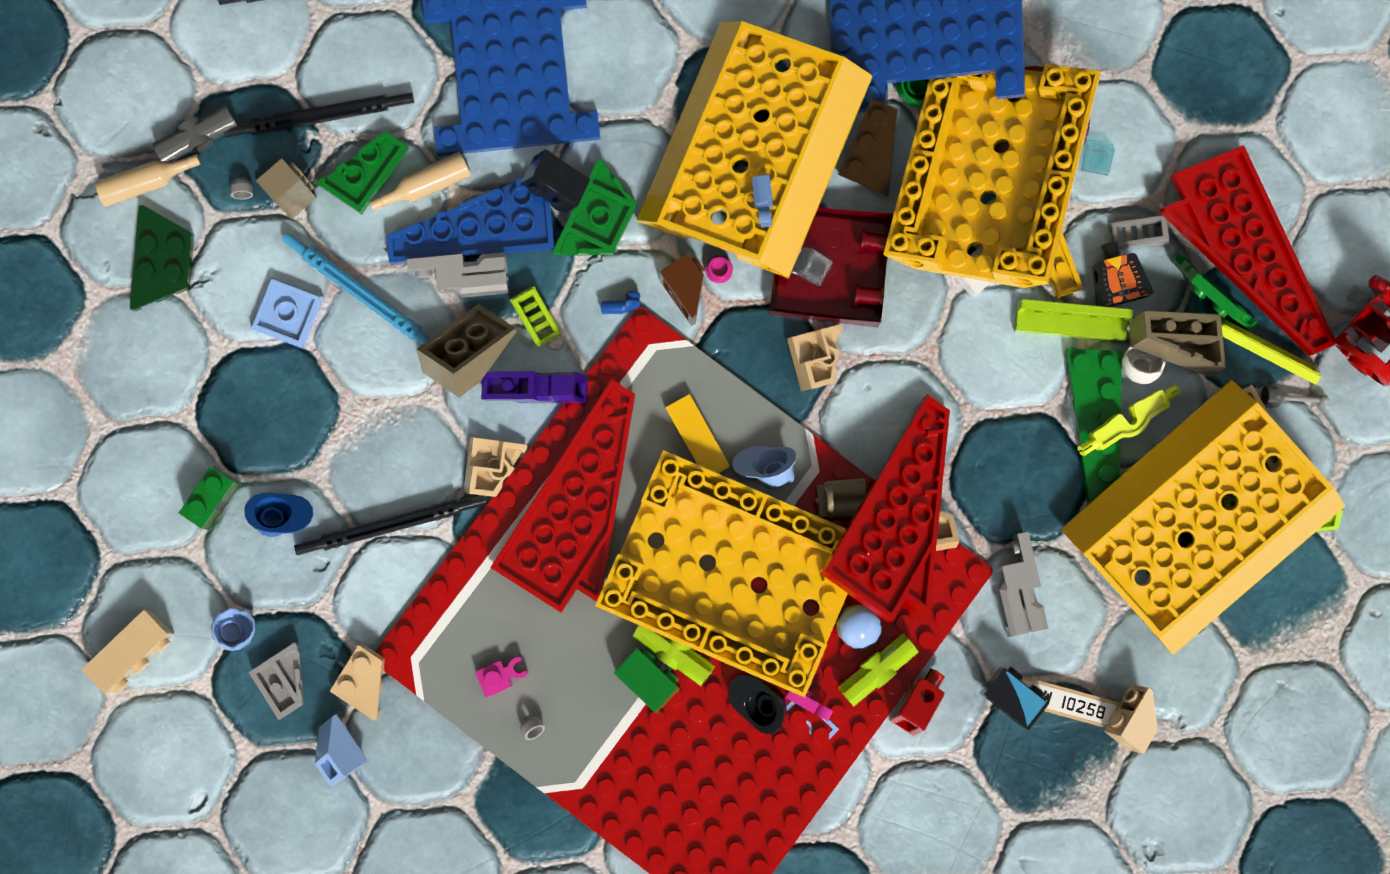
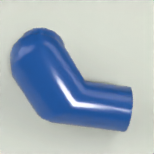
M627 291L625 294L626 300L602 301V314H623L639 308L642 302L640 301V293L638 291Z

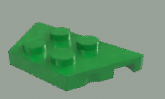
M598 158L589 176L590 181L578 207L573 209L552 251L556 256L614 255L637 208V203L625 191L622 184L614 177L602 159Z
M1179 252L1171 258L1170 261L1192 283L1190 285L1191 290L1202 299L1206 296L1213 301L1211 303L1212 308L1225 318L1229 315L1249 330L1258 323L1256 319Z

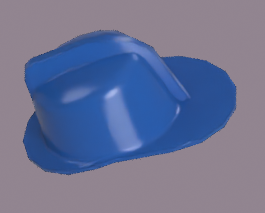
M260 493L247 501L244 508V516L248 524L262 535L276 537L283 533H296L303 530L312 520L313 507L302 496Z

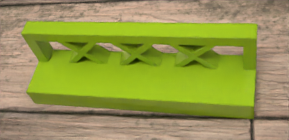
M1022 299L1016 305L1014 332L1124 342L1127 337V323L1133 318V309Z

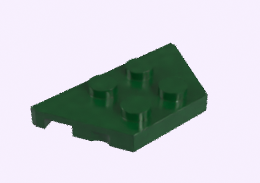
M139 205L130 299V310L139 311L146 305L168 299L170 295L180 294L189 290L191 281L194 235L144 205Z

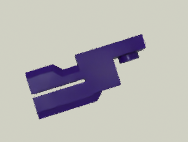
M487 372L482 379L481 399L485 401H514L518 403H585L587 401L588 379L586 375L577 372Z

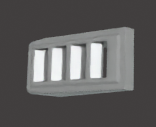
M1163 215L1110 222L1112 241H1117L1119 249L1170 244L1168 221ZM1154 225H1159V237H1155ZM1142 226H1148L1149 238H1144ZM1125 227L1127 241L1121 242L1120 228ZM1131 227H1137V240H1132Z

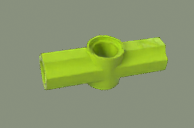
M640 625L632 636L656 653L655 656L674 670L678 669L700 686L704 684L715 668V665L690 647Z
M902 633L883 650L875 652L859 666L860 669L837 688L851 705L855 706L875 688L882 687L897 673L896 671L914 657L918 650Z

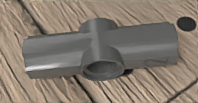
M224 105L201 118L193 117L184 121L178 126L177 131L156 141L152 145L162 162H174L189 153L196 154L208 149L213 144V140L223 136L224 132L237 126V123L228 107Z

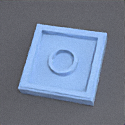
M271 277L250 328L304 349L324 298Z

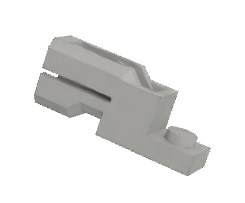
M504 252L481 254L477 261L466 262L463 254L407 259L408 271L411 275H415L416 278L432 277V273H436L437 289L441 294L457 293L462 298L509 293V279L506 276L508 274L507 258Z
M1029 532L1013 535L1014 541L1010 542L1014 558L1018 557L1019 562L997 567L1001 581L997 588V595L1007 637L1049 629L1044 607L1035 601L1033 588L1041 587Z

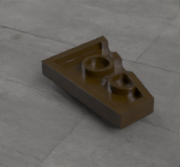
M871 99L838 174L887 197L889 196L897 108L877 99Z

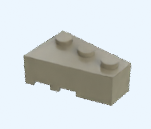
M282 158L256 179V182L291 220L316 199L311 192L315 187L293 162L287 165Z
M1143 311L1129 320L1132 348L1207 377L1226 369L1221 315Z

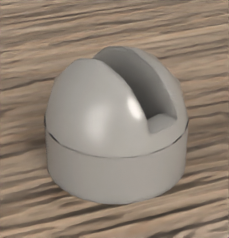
M245 177L235 178L230 186L231 197L240 200L253 197V186L250 181Z
M528 715L526 716V721H521L520 729L526 740H533L544 732L545 726L537 716Z

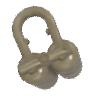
M865 479L831 480L824 482L822 485H816L817 498H815V503L818 504L819 517H827L829 520L853 518L866 496Z

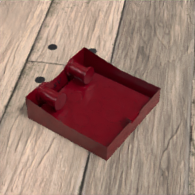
M818 207L789 279L773 273L769 315L878 328L882 318L888 259L883 253L893 213Z

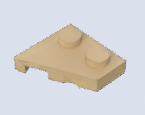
M363 643L359 644L330 692L373 721L377 720L380 716L379 698L382 693L383 682L381 676L384 672L385 658Z

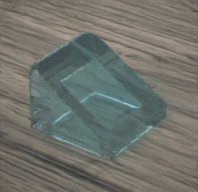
M1086 140L1081 170L1109 176L1115 153L1114 145Z
M804 247L797 257L792 272L820 286L833 262L816 250Z

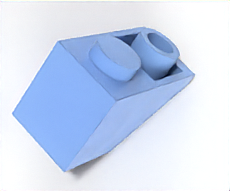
M337 714L319 727L315 765L331 787L368 761L361 747L356 744L349 734L346 725L339 719Z

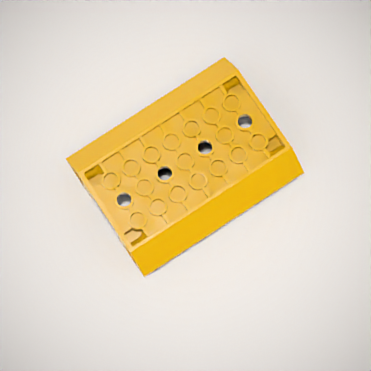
M743 21L720 22L637 217V222L688 240V237L734 253L738 260L789 279L869 87L872 75L843 56ZM781 60H787L791 63L790 68L785 72H779L775 69L776 64ZM758 111H768L770 113L768 120L757 122L754 116ZM737 161H746L748 168L745 172L736 173L733 170V166ZM770 176L773 206L770 208L773 226L761 227V223H759L758 208L755 207L752 177ZM717 211H724L727 214V218L722 224L712 222V216Z
M1045 64L1043 72L1025 70L1026 97H1021L1017 102L996 98L995 73L929 79L884 249V256L917 270L1027 288L1049 284L1101 71ZM1000 142L1009 144L1008 150L1004 153L994 151L995 146ZM993 193L996 195V200L992 204L986 205L981 202L985 194ZM981 245L983 247L982 253L976 257L968 255V250L971 246Z
M1230 380L1060 530L1135 611L1136 615L1163 645L1174 654L1343 509L1345 505L1330 482L1259 403L1234 381ZM1275 455L1278 457L1280 465L1277 470L1270 472L1265 467V461L1269 456ZM1229 493L1233 494L1236 498L1235 506L1231 509H1224L1221 504L1223 496ZM1182 532H1190L1193 537L1192 543L1187 547H1181L1178 544V536ZM1140 569H1146L1149 572V580L1145 584H1137L1134 580L1135 573Z
M663 450L642 497L639 511L620 554H617L595 606L805 697L848 594L820 574L846 528ZM653 533H660L664 537V544L658 549H654L648 544V538ZM704 555H711L716 560V565L711 571H705L699 565V561ZM762 577L766 580L767 589L765 592L755 593L751 589V582L754 578ZM812 599L818 603L819 611L816 615L808 616L804 613L803 604L806 600Z

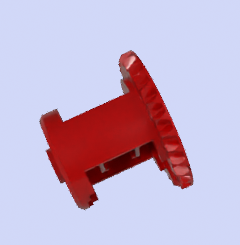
M1373 275L1369 279V287L1376 296L1337 336L1334 344L1348 358L1347 361L1365 376L1368 375L1383 386H1389L1390 359L1385 363L1376 354L1372 353L1369 355L1356 344L1360 339H1363L1380 353L1390 345V318L1384 314L1386 311L1390 313V282L1378 275Z

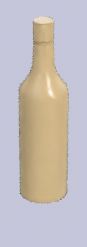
M458 151L403 176L393 190L369 202L373 211L397 201L416 202L471 177V174L461 152Z
M197 154L175 162L154 160L95 181L96 191L102 204L108 207L164 187L174 175L201 165Z

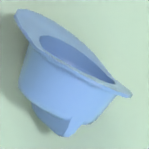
M752 446L737 453L733 458L732 466L739 475L756 478L767 488H776L794 481L793 465L796 462L797 455L789 447Z

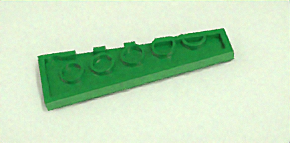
M1066 350L1069 382L1073 394V410L1075 411L1077 422V438H1079L1080 445L1090 439L1088 435L1090 432L1100 427L1111 416L1121 414L1122 351ZM1120 439L1104 450L1094 449L1086 454V456L1080 454L1081 465L1084 471L1083 479L1087 505L1120 477Z

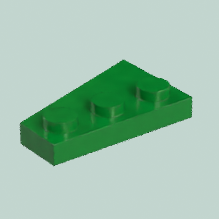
M384 131L361 148L358 154L346 163L342 162L336 167L334 172L326 178L322 177L315 183L362 215L370 205L369 201L375 198L407 153L409 147Z

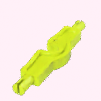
M1174 384L1165 391H1154L1145 398L1130 404L1128 410L1132 419L1131 424L1127 422L1122 414L1111 416L1100 427L1088 434L1090 439L1077 447L1078 451L1082 450L1079 453L1082 456H1086V454L1094 449L1104 450L1121 438L1140 434L1146 429L1153 417L1171 406L1169 401L1180 395L1181 390H1177L1179 387Z

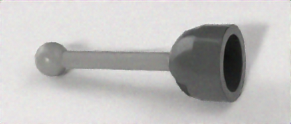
M1264 386L1261 391V400L1266 408L1278 407L1283 401L1316 402L1322 406L1329 403L1327 395L1319 397L1284 395L1283 391L1275 386Z

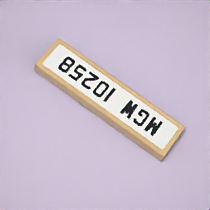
M1023 676L1021 680L1029 688L1033 684L1046 694L1043 699L1049 705L1044 710L1045 712L1103 728L1108 726L1110 717L1120 705L1116 701Z

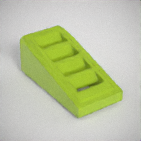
M534 286L509 299L537 348L561 335ZM533 297L535 301L523 308L520 307L519 303ZM538 306L540 311L527 318L524 313ZM542 316L545 317V321L532 328L531 322ZM551 327L552 330L538 337L536 335V332L543 328Z

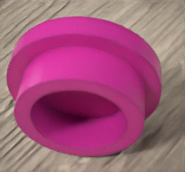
M724 256L712 257L706 264V275L714 283H725L732 276V263Z

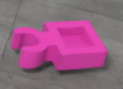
M522 657L513 658L507 667H504L502 660L475 672L486 698L512 687L513 685L509 678L520 679L528 675V670L518 673L514 669L515 664L523 660Z
M787 690L785 698L826 721L829 720L833 711L812 700L811 696L813 693L807 691L806 696L802 697Z

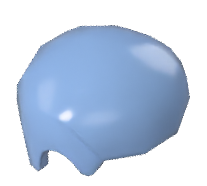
M849 605L841 610L836 620L838 636L847 645L857 649H866L876 643L881 634L882 626L878 616L864 605Z
M227 608L215 616L211 624L212 639L222 649L240 650L250 644L254 637L255 620L246 609Z

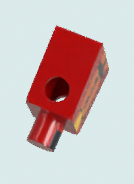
M930 668L924 679L919 678L911 684L889 721L913 736L925 731L945 693L939 687L945 676L937 670ZM921 694L925 697V701L922 700Z

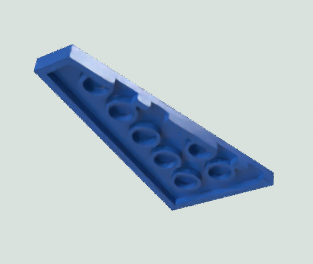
M522 177L515 180L514 183L500 189L496 188L461 203L458 207L446 212H440L430 219L420 223L417 222L387 235L389 264L407 263V259L455 254H463L464 258L480 257L481 254L501 252L514 254L553 250L555 246L551 203L542 197L531 194L528 188L521 184Z

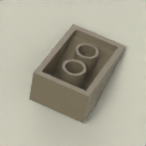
M477 304L417 348L422 373L460 398L480 383L515 335L516 328L480 304Z

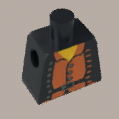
M1117 241L1101 246L1105 260L1097 262L1092 268L1096 306L1113 307L1148 298L1154 293L1135 253L1121 256Z

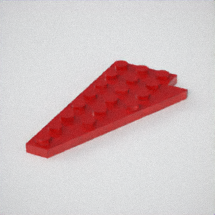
M1240 146L1171 175L1170 178L1180 197V201L1163 207L1159 210L1160 213L1308 356L1334 346V335L1245 146Z
M613 379L607 385L490 567L560 613L563 612L576 590L597 602L604 586L635 401V393Z
M930 395L923 397L820 572L821 575L888 623L894 621L904 602L922 615L927 614L930 610L950 410Z

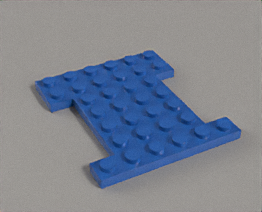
M422 0L425 24L452 23L461 124L434 127L437 156L452 155L458 151L461 154L601 140L598 111L571 113L560 11L587 8L586 0Z
M830 0L831 52L847 58L872 75L858 113L867 111L872 98L888 104V83L995 73L997 99L1026 97L1023 0Z

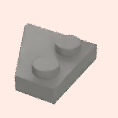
M294 642L248 672L278 720H281L305 704L300 651L297 642Z

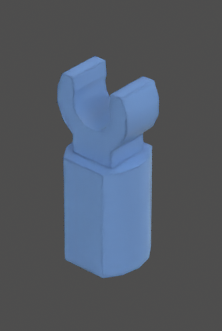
M760 175L752 177L755 207L758 208L759 223H761V227L773 226L770 208L773 206L770 176Z

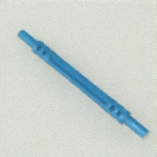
M289 232L283 236L282 242L302 256V260L308 262L310 266L316 268L321 274L327 276L392 324L394 328L407 335L409 339H415L421 344L431 339L429 335L421 330L422 327L407 318L405 314L388 304L334 264L329 258H326L321 252H318L314 247L306 246Z

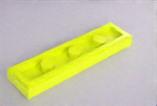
M1221 318L1222 333L1226 339L1315 385L1321 378L1317 366Z

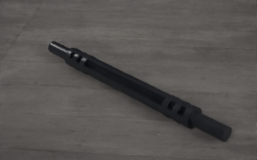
M413 92L388 97L383 94L250 119L247 123L237 124V126L224 132V135L228 138L252 133L253 136L388 111L390 107L415 103Z
M477 495L459 501L452 499L448 502L433 504L429 507L348 529L345 528L340 531L330 532L329 534H322L318 539L294 545L295 553L298 556L320 549L327 551L420 524L438 521L454 515H461V511L487 505L484 495Z

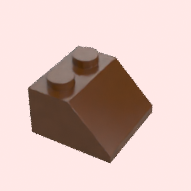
M686 253L660 271V283L689 324L693 326L697 320L703 287V271L705 270L696 257L691 259L688 253Z

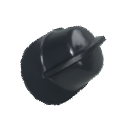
M745 674L736 676L730 682L728 698L731 705L754 728L761 733L772 734L782 727L788 710L786 699L780 690L775 687L766 686L757 678Z

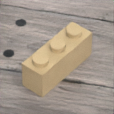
M143 610L81 670L104 694L113 692L117 694L129 684L127 679L134 672L138 674L150 664L148 659L155 652L159 654L170 645L169 639L174 633L152 610Z

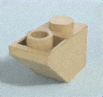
M1132 684L1125 692L1118 709L1110 717L1109 724L1104 732L1127 750L1144 754L1158 731L1153 691L1150 688Z

